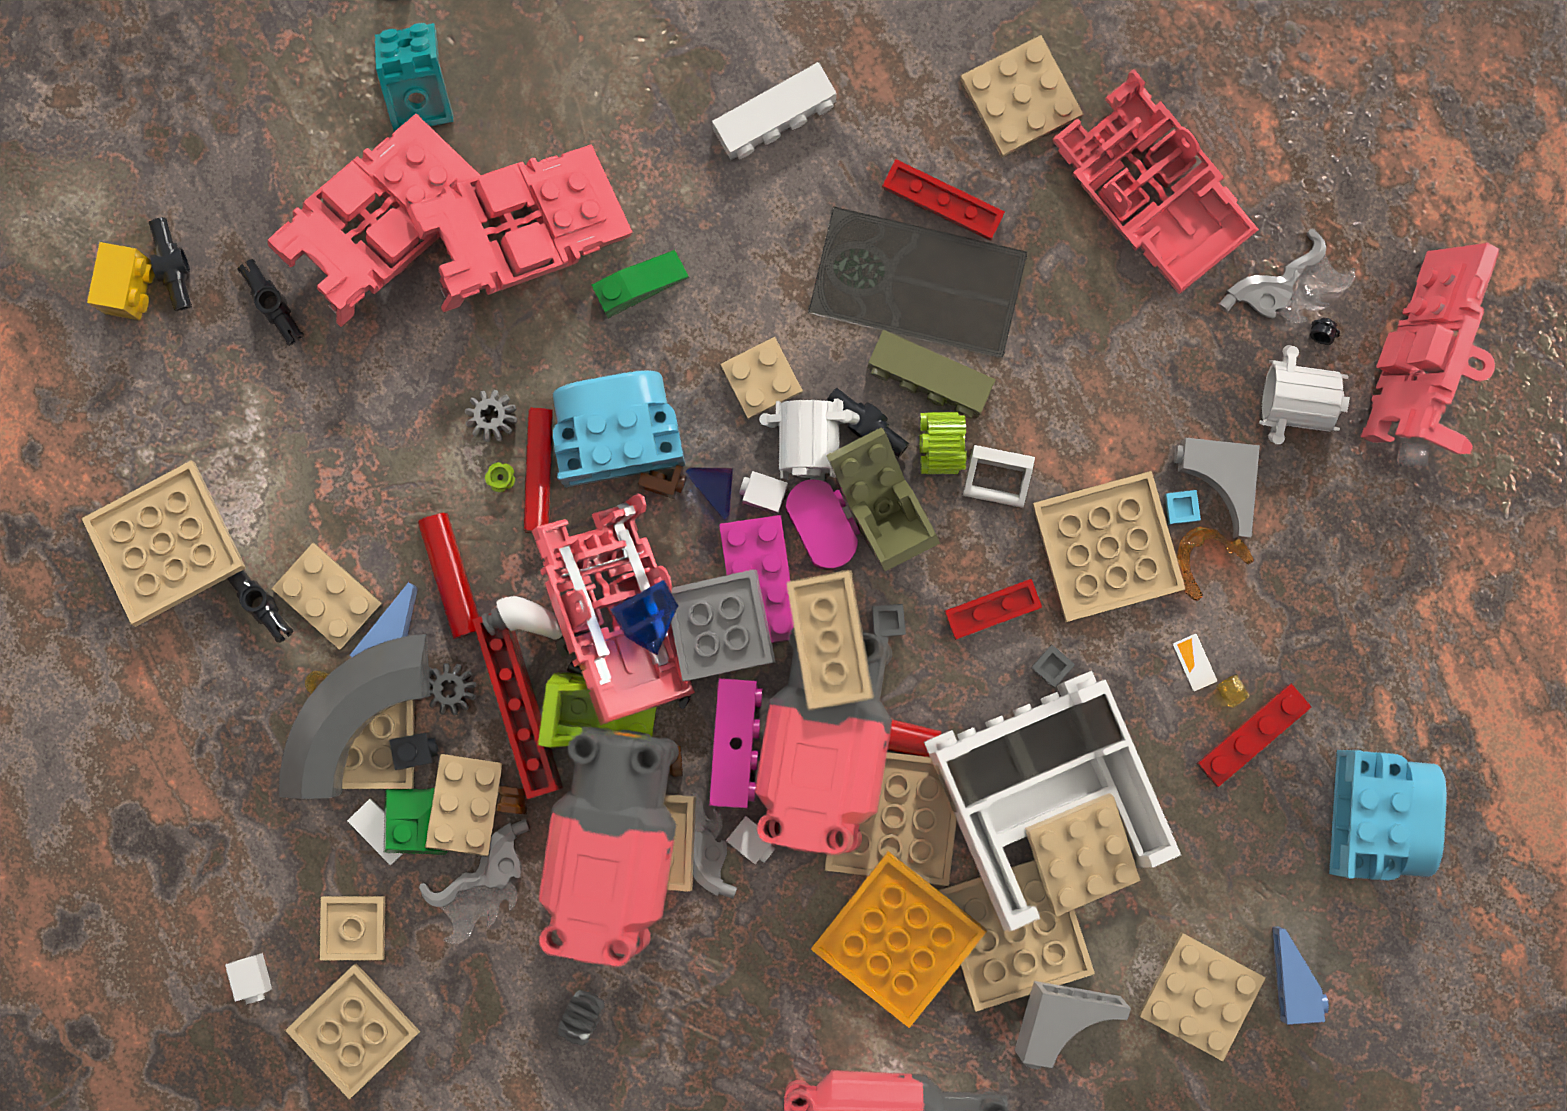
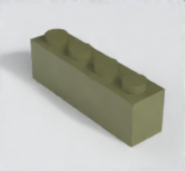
M885 330L882 331L867 365V368L872 370L871 375L884 381H888L889 378L900 382V388L914 394L917 390L928 395L927 399L940 406H944L945 403L956 407L955 412L967 418H972L973 415L979 417L996 380Z

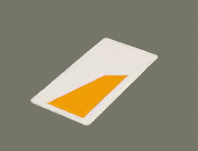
M1197 634L1173 643L1193 691L1217 682Z

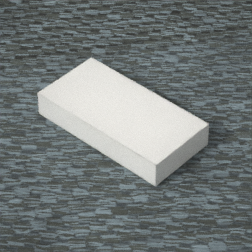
M369 799L347 820L389 865H392L404 854L383 853L384 811L372 799Z

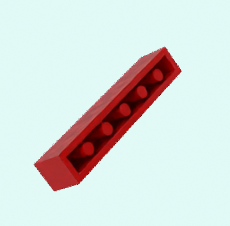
M482 616L472 619L527 799L563 789L551 747L538 745L542 717L516 632L511 631L509 628L504 630L498 628L497 633L491 635L482 621Z

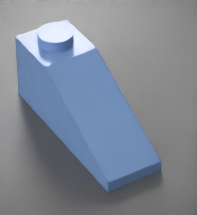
M407 583L349 656L353 657L370 647L408 635L418 590L415 585Z
M1279 926L1272 927L1280 1021L1287 1025L1325 1022L1324 1013H1328L1329 1009L1326 994L1322 993L1320 985L1286 929Z

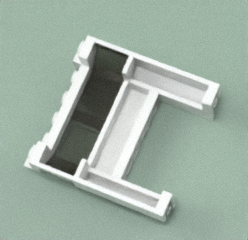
M1092 671L1058 684L1057 689L1061 697H1059L1058 692L1040 699L1042 705L1033 709L1030 704L1013 710L1015 716L1005 721L1002 716L985 722L987 728L977 733L975 728L968 729L957 734L959 739L957 741L953 730L924 742L1003 930L1012 931L1040 918L1035 906L1026 905L1002 848L1026 837V827L1110 793L1115 798L1136 868L1155 867L1181 855L1106 679L1096 682Z

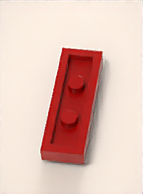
M1029 579L945 610L944 613L953 637L957 640L1040 609L1042 605L1033 581Z

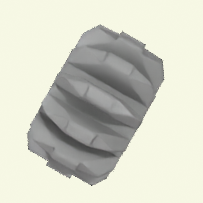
M493 390L490 399H488L486 392L481 391L480 397L482 401L478 402L473 397L470 399L475 409H465V414L473 417L465 422L466 426L475 427L472 433L475 437H479L484 432L483 439L485 442H490L492 433H494L497 441H502L500 431L504 430L509 435L513 432L507 426V423H517L518 419L509 415L514 413L517 408L514 404L507 405L510 398L506 394L499 399V392ZM491 409H494L498 418H492L491 423H488L489 421L484 415L490 414Z

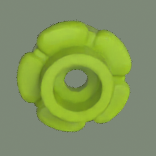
M493 463L485 474L486 484L491 486L493 491L499 493L504 492L505 489L512 488L515 483L514 469L507 463ZM498 475H503V479L498 480Z

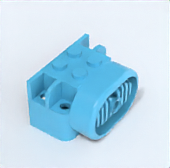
M634 371L593 378L561 386L553 392V402L557 418V424L553 430L554 451L559 468V473H557L558 479L565 488L647 473L650 470L658 471L675 468L676 465L686 466L674 409L667 404L663 377L659 372Z
M1337 750L1329 874L1345 878L1394 880L1400 875L1422 877L1434 875L1441 863L1445 837L1447 790L1442 769L1437 764L1408 762L1404 757L1397 754Z

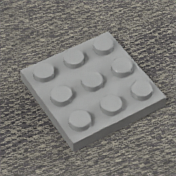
M749 570L673 587L671 594L666 597L683 681L775 662L757 570Z

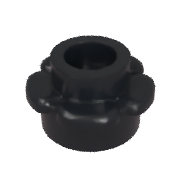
M1321 318L1320 320H1314L1311 324L1310 337L1319 344L1331 345L1335 337L1338 338L1340 336V330L1336 328L1337 324L1332 319Z

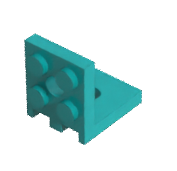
M417 23L410 28L401 30L387 29L380 34H376V72L393 131L395 132L415 114L429 126L454 122L439 64L435 24ZM412 93H420L425 99L420 103H413L408 97Z

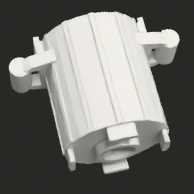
M1291 345L1285 346L1283 348L1284 356L1282 361L1269 360V363H1272L1268 371L1263 390V421L1260 420L1259 424L1271 426V432L1268 435L1269 440L1275 444H1282L1285 440L1284 431L1286 426L1329 432L1331 430L1339 431L1340 428L1335 427L1341 411H1348L1350 397H1344L1342 378L1348 379L1349 376L1336 371L1296 366V357L1299 355L1298 348Z
M834 399V402L794 400L782 403L776 401V414L763 413L759 420L762 425L770 428L779 426V470L781 479L788 480V473H792V475H797V477L825 481V473H830V477L836 478L826 455L839 449V424L849 423L855 425L859 422L860 417L851 410L843 411V401L839 399Z

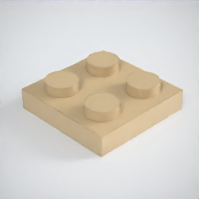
M775 337L720 364L748 420L775 407L776 401L782 403L803 392Z
M322 896L320 960H384L386 896Z

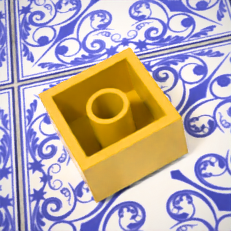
M99 242L87 303L106 315L141 321L142 313L147 311L149 303L148 295H146L148 283H152L154 278L151 260L136 248Z

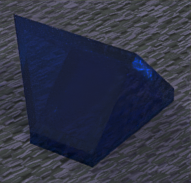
M690 467L686 470V475L726 522L730 518L734 469Z
M662 580L610 610L626 638L658 655L679 606L667 584Z

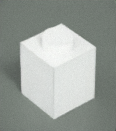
M752 471L750 478L744 477L739 494L744 496L743 504L778 515L788 483Z
M745 816L726 841L754 864L759 859L764 863L776 848L759 837L757 832L758 825Z
M263 953L225 965L235 1001L245 999L246 1004L265 999L263 993L272 990Z

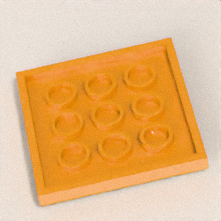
M888 851L814 943L811 950L910 1028L986 934L987 929Z

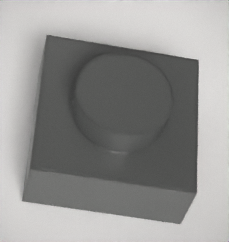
M903 604L872 606L874 635L885 637L906 635Z
M1051 644L1032 665L1031 669L1050 686L1056 688L1075 664Z

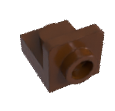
M676 465L671 482L666 480L667 475L650 470L649 475L641 473L638 487L674 499L676 492L682 493L687 476L682 474L683 466Z

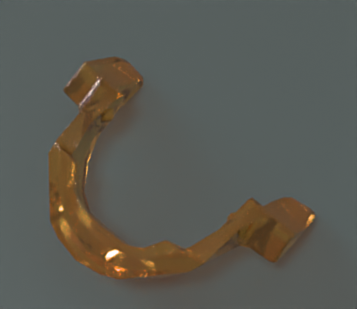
M1196 527L1183 536L1176 558L1183 571L1184 592L1192 600L1198 601L1203 597L1191 572L1190 554L1193 548L1202 546L1206 539H1215L1222 542L1230 554L1235 553L1242 561L1249 565L1254 562V559L1241 539L1229 541L1216 529Z

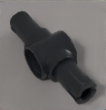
M165 217L150 220L148 223L156 247L153 249L154 255L150 256L154 274L159 282L162 281L163 285L167 286L174 311L191 308L192 305L185 284L187 280L186 274L190 273L185 252L182 247L178 248L177 243H173Z
M254 259L245 262L250 272L247 267L241 264L237 270L251 288L250 294L254 299L256 308L265 315L270 324L276 326L288 346L296 343L291 333H293L295 338L301 340L304 337V333L301 332L291 317V310L287 305L286 298L276 289L271 280L265 278ZM270 296H277L276 305L271 309H265V300Z
M835 388L826 401L834 402V399L842 400L843 411L851 410L859 415L860 419L857 424L848 425V428L859 438L882 427L889 439L894 454L898 458L908 448L909 443L889 428L890 424L886 422L888 418L868 402L865 405L862 402L857 403L838 388Z
M244 570L227 578L237 591L236 595L240 600L242 608L251 614L259 624H263L277 643L286 640L280 632L281 630L288 637L291 636L293 629L288 626L278 613L279 609L275 604L274 598L257 581H252ZM263 596L260 606L252 608L253 601Z

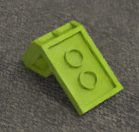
M568 672L554 673L547 682L538 745L546 747L569 746L570 741L582 733V727L609 728L614 731H637L653 737L657 707L600 725L589 694L591 690L587 688L583 675Z

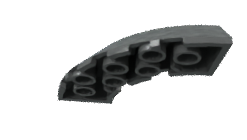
M427 634L405 636L370 647L348 659L318 685L303 705L288 735L281 762L279 797L317 799L333 798L342 794L344 768L349 755L348 752L356 737L384 710L407 700L422 699L430 696Z

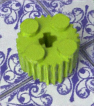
M958 412L920 413V431H925V434L919 435V453H925V456L920 458L921 474H958L959 470H966L965 416H959Z

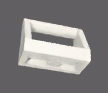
M974 445L971 450L963 496L1023 508L1035 457ZM977 462L1023 471L1019 495L973 486L972 482Z

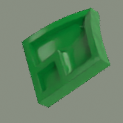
M435 788L386 789L383 853L447 854L448 851L425 848Z

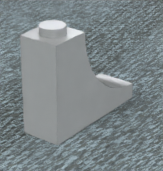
M1185 438L1175 448L1174 463L1178 464V472L1187 473L1202 479L1219 493L1231 515L1233 539L1246 540L1251 538L1260 445Z
M1034 981L1014 1051L1023 1064L1029 1068L1041 1069V1066L1053 1068L1058 1054L1075 1034L1101 1021L1112 1019L1128 1020L1131 1008L1121 996Z

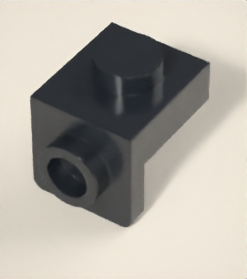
M429 732L389 740L395 770L435 763L434 756H439L436 738H430Z

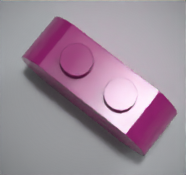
M811 479L797 484L791 490L786 501V512L812 564L823 570H836L844 567L853 558L858 546L856 535L860 534V531L853 517L847 519L842 509L846 506V503L840 491H833L831 485L824 481Z

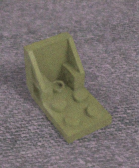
M882 427L826 455L854 521L884 572L940 544L937 534L916 495L903 476L889 439Z

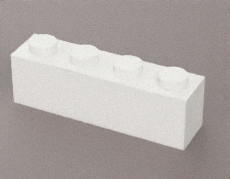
M818 62L713 120V130L729 158L732 160L738 156L739 159H742L753 153L754 147L762 142L770 144L781 136L780 132L789 127L792 130L801 127L808 121L807 117L816 112L818 115L828 112L834 107L833 103L836 102L837 93Z

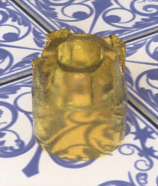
M312 671L305 679L306 690L312 694L317 688V679H325L329 674L324 671Z
M1237 674L1226 678L1216 686V689L1229 707H1235L1250 697Z

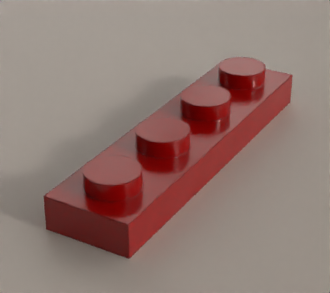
M895 159L882 185V189L989 241L992 240L1005 211Z
M1292 683L1288 684L1196 764L1213 784L1219 787L1312 708V706Z

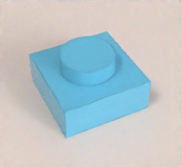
M1197 490L1166 493L1164 495L1168 525L1198 522L1201 520Z

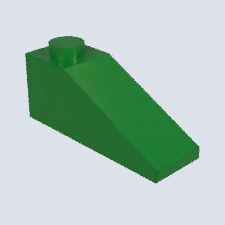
M673 250L617 271L591 286L607 318H610L689 278L676 251Z

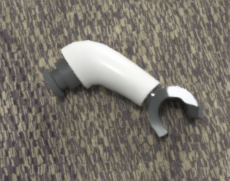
M518 596L501 598L497 600V607L491 610V615L488 613L482 615V621L491 635L496 634L498 628L500 630L509 628L511 631L517 629L554 639L559 654L562 657L568 654L566 642L555 613L532 601ZM590 631L574 635V637L589 633Z

